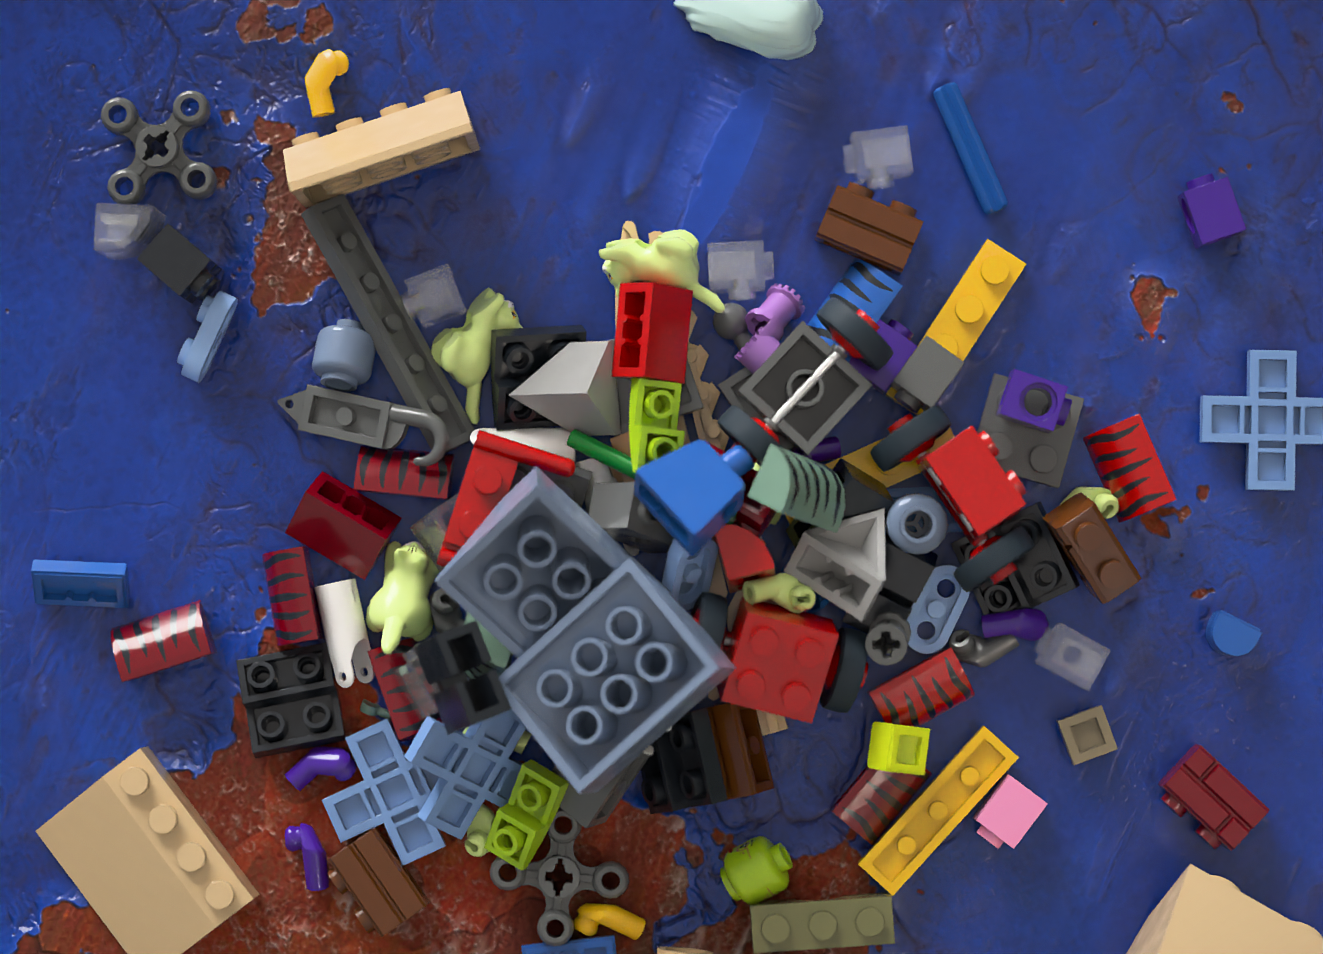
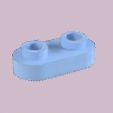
M219 291L214 298L209 295L206 296L196 318L197 321L202 323L194 340L189 337L187 338L177 359V363L183 365L181 375L198 383L202 381L231 322L238 298L223 291Z
M675 538L669 548L662 584L670 591L671 597L685 611L694 607L696 600L702 592H709L718 554V546L712 538L692 557Z
M942 565L934 568L917 602H913L911 606L912 611L907 618L911 628L908 646L918 653H935L946 645L968 600L970 591L966 593L955 579L953 574L957 569L955 566ZM944 579L951 581L954 585L953 594L947 598L940 596L937 592L938 583ZM924 621L930 622L934 627L933 636L927 640L921 639L917 634L918 625Z

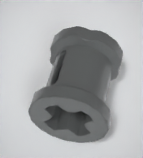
M888 611L880 613L871 622L869 633L866 637L865 647L870 658L878 664L887 666L902 660L907 653L911 636L909 622L897 612ZM882 632H890L891 638L895 640V643L887 645L885 637L881 636Z

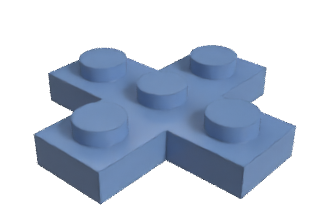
M1248 350L1247 396H1200L1199 443L1246 444L1245 490L1295 491L1296 445H1323V398L1296 397L1297 351Z
M512 709L469 726L465 734L456 731L448 735L443 723L429 716L426 717L404 755L412 764L440 777L418 814V817L425 823L462 840L484 800L499 807L508 804L521 765L523 764L511 758L510 755L526 729V726Z
M387 718L345 737L364 780L322 799L340 842L384 823L403 866L445 847L446 843L440 829L425 823L418 817L419 812L440 777L412 764L404 757L405 752L390 719Z

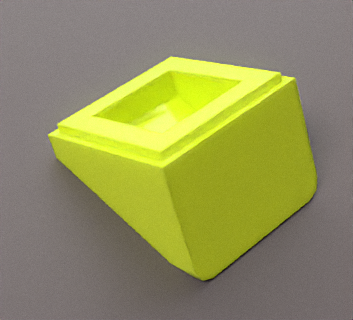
M873 722L867 767L888 772L925 775L930 729Z

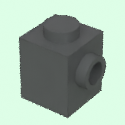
M926 335L893 380L891 387L897 391L894 398L914 413H918L920 408L926 411L934 407L958 375L965 362Z

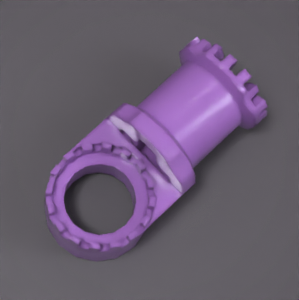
M775 283L768 289L767 299L759 308L750 310L745 317L748 330L753 336L740 349V352L735 355V358L753 374L780 346L781 343L779 341L784 335L783 329L791 320L798 319L805 310V306L801 305L803 300H799L801 296L799 294L794 295L793 293L796 290L793 288L789 291L788 285L783 287L782 284L777 285Z

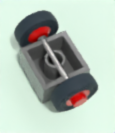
M834 297L824 304L817 313V317L831 333L832 340L836 343L832 346L827 344L804 321L797 326L737 393L764 418L763 421L765 423L758 418H751L734 405L728 408L717 421L722 431L735 443L731 448L736 445L742 446L749 453L753 463L761 466L770 444L783 448L780 445L779 437L772 431L774 430L776 433L779 432L805 457L808 456L872 386L867 379L845 360L847 358L846 353L852 358H858L876 371L880 370L894 354L888 343L877 333L880 329L878 324L864 311L859 309L855 312L845 303Z

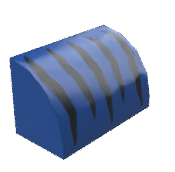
M855 258L807 325L827 344L832 346L836 343L832 340L831 333L817 317V313L828 300L834 297L845 303L855 312L861 309L877 323L903 286L869 263ZM846 353L847 358L845 360L849 362L852 357Z

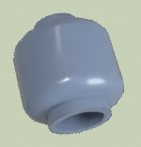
M339 319L336 325L321 329L317 336L312 361V369L321 378V384L333 390L347 392L357 389V385L366 383L371 377L376 354L372 337L364 331V327L360 322L350 319Z
M920 493L905 494L894 501L895 503L889 509L885 519L886 534L893 544L903 552L914 555L929 553L937 548L944 540L948 528L947 514L941 504L931 496ZM916 514L913 521H906L910 515ZM921 517L923 519L922 528L918 524ZM906 526H914L917 532H911Z

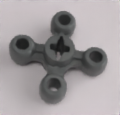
M194 90L180 93L173 102V112L170 118L158 125L144 122L139 116L137 107L126 98L115 97L104 104L101 109L102 124L109 132L129 138L134 143L136 150L132 164L125 169L116 171L108 180L107 190L115 203L124 207H132L140 203L145 196L146 185L149 179L161 172L174 175L179 180L181 189L192 199L203 200L214 194L218 184L215 171L203 162H194L189 159L183 148L187 133L192 129L202 127L211 116L210 103L202 93ZM193 102L198 103V112L193 116H186L185 109L187 105ZM118 110H126V119L121 123H114V114ZM155 140L159 143L165 142L164 145L169 150L167 155L164 157L159 154L154 155V151L150 147L152 142ZM197 174H204L206 177L204 185L200 188H193V177ZM126 181H132V192L128 195H121V185Z
M560 807L547 831L551 847L545 858L540 861L530 862L527 868L522 871L516 868L517 875L512 880L504 879L501 876L500 867L510 863L500 857H496L490 867V878L499 889L510 891L520 886L531 885L542 891L545 896L546 907L538 920L537 932L540 939L550 946H562L573 935L574 921L569 914V903L574 894L581 890H592L608 899L618 898L625 893L630 882L627 869L619 862L606 861L598 866L590 867L583 865L577 860L574 855L573 845L581 832L582 825ZM560 816L570 818L572 829L565 833L558 831L555 827V820ZM559 859H563L562 864L565 865V872L573 874V880H566L560 893H557L555 881L552 878H547V872L554 871ZM615 872L620 878V883L614 888L605 886L602 882V877L605 873ZM560 920L565 929L560 935L551 934L547 929L549 921Z

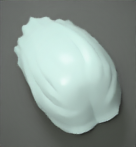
M675 0L674 2L676 8L684 11L686 20L690 22L691 28L694 31L706 33L715 40L754 51L769 59L791 60L801 58L812 52L816 44L814 31L823 20V10L817 3V0Z

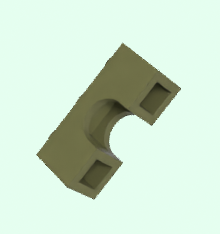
M889 892L842 895L840 898L824 900H767L749 905L754 954L895 944L892 896Z

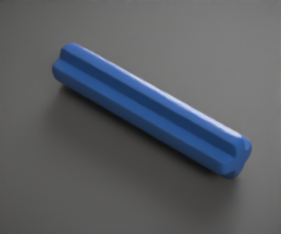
M953 82L937 88L934 92V98L984 213L989 215L1004 209L1008 205L1007 198L958 85Z

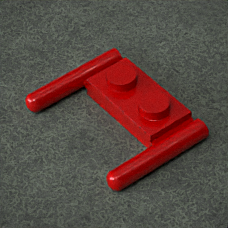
M479 430L436 565L446 567L502 498L509 493L518 462L532 467L537 466L541 470L563 477H570L574 474L576 469L575 462L572 459Z

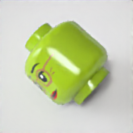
M758 836L726 853L724 867L720 868V875L726 890L735 901L743 900L748 905L758 904L784 891L788 887V870L793 868V863L788 851L781 843L774 845L766 837Z

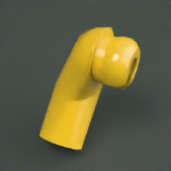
M328 49L319 53L305 76V86L313 118L335 113L329 87L336 76H341L348 71L349 60L342 51L333 52Z
M585 903L576 910L579 914L574 919V929L590 937L597 933L599 924L633 940H637L645 928L644 918L617 905Z

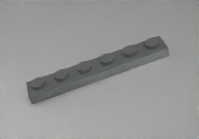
M344 193L310 206L301 216L362 326L372 337L374 347L406 405L430 411L442 419L449 433V445L446 453L470 442V435L475 430L439 364L433 358L428 344ZM420 428L428 445L433 450L435 443L432 433L429 430Z

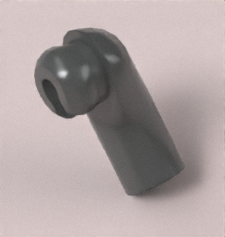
M442 588L435 591L430 596L429 604L436 631L442 633L464 625L465 620L463 619L460 605Z
M964 629L954 631L949 638V647L953 649L960 662L980 668L991 665L1020 646L1015 636L1012 635L985 639L970 634L969 631Z

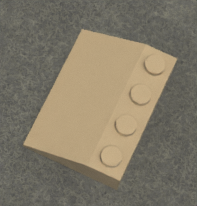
M443 88L426 94L424 96L425 103L410 108L407 107L405 102L394 104L380 110V118L364 123L362 117H357L337 124V132L319 137L318 132H311L292 139L293 147L283 150L287 182L291 193L307 208L344 193L346 195L480 150L461 91L451 93L450 88Z
M149 746L138 749L35 831L127 954H182L260 895Z

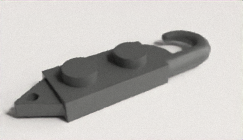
M307 384L306 390L277 401L299 424L298 430L381 449H394L401 444L409 426L429 430L434 437L435 444L433 450L426 456L414 458L413 463L416 466L427 467L437 463L445 455L449 445V433L446 424L438 415L427 410ZM291 401H293V407H292V408L290 407V402H291Z

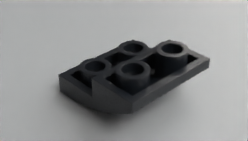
M582 325L497 329L491 331V388L494 427L496 430L559 426L510 397L509 394L567 344L586 341L587 332Z
M1041 501L1022 509L1014 517L987 534L988 538L986 540H989L993 536H1004L1015 528L1022 526L1032 538L1035 546L1031 551L1014 562L1018 569L995 585L989 579L972 590L984 615L1024 608L1032 609L1080 586L1067 556L1043 520L1047 513ZM966 536L950 543L960 565L968 561L971 552L979 546L974 547L971 545Z
M326 642L236 660L242 703L246 709L252 753L255 758L346 741V731L337 682Z
M708 709L688 711L672 725L670 731H666L651 744L654 748V753L649 756L641 768L643 779L641 791L645 802L649 805L650 814L672 812L688 807L711 805L728 800Z

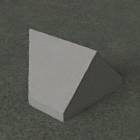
M614 340L571 342L510 393L509 396L570 432L577 429L589 436L621 434L617 378L612 377Z
M885 508L842 520L837 533L821 527L805 531L784 572L797 578L802 584L811 587L813 591L858 620H865L886 581Z

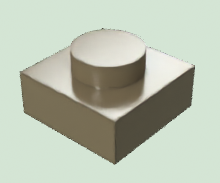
M1097 705L1056 721L1072 765H1077L1118 749L1102 705Z

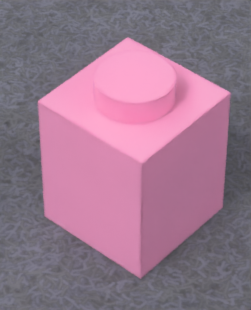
M1006 773L972 817L981 824L976 833L998 849L1004 842L1014 849L1047 806V803Z

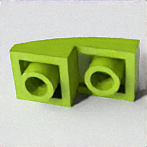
M631 378L629 440L634 473L640 467L683 447L685 431L677 430L682 384L644 378Z
M532 759L523 763L508 804L497 810L484 848L519 870L526 869L552 824L569 781Z

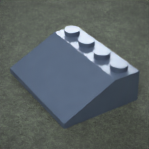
M537 466L502 498L435 579V583L517 658H520L629 557L633 558L671 596L670 591Z
M629 557L499 676L511 709L580 794L599 792L731 674L736 667L710 635L633 558Z

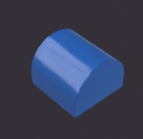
M1223 610L1213 611L1206 626V638L1209 645L1216 652L1228 656H1241L1249 653L1258 643L1262 632H1260L1261 629Z

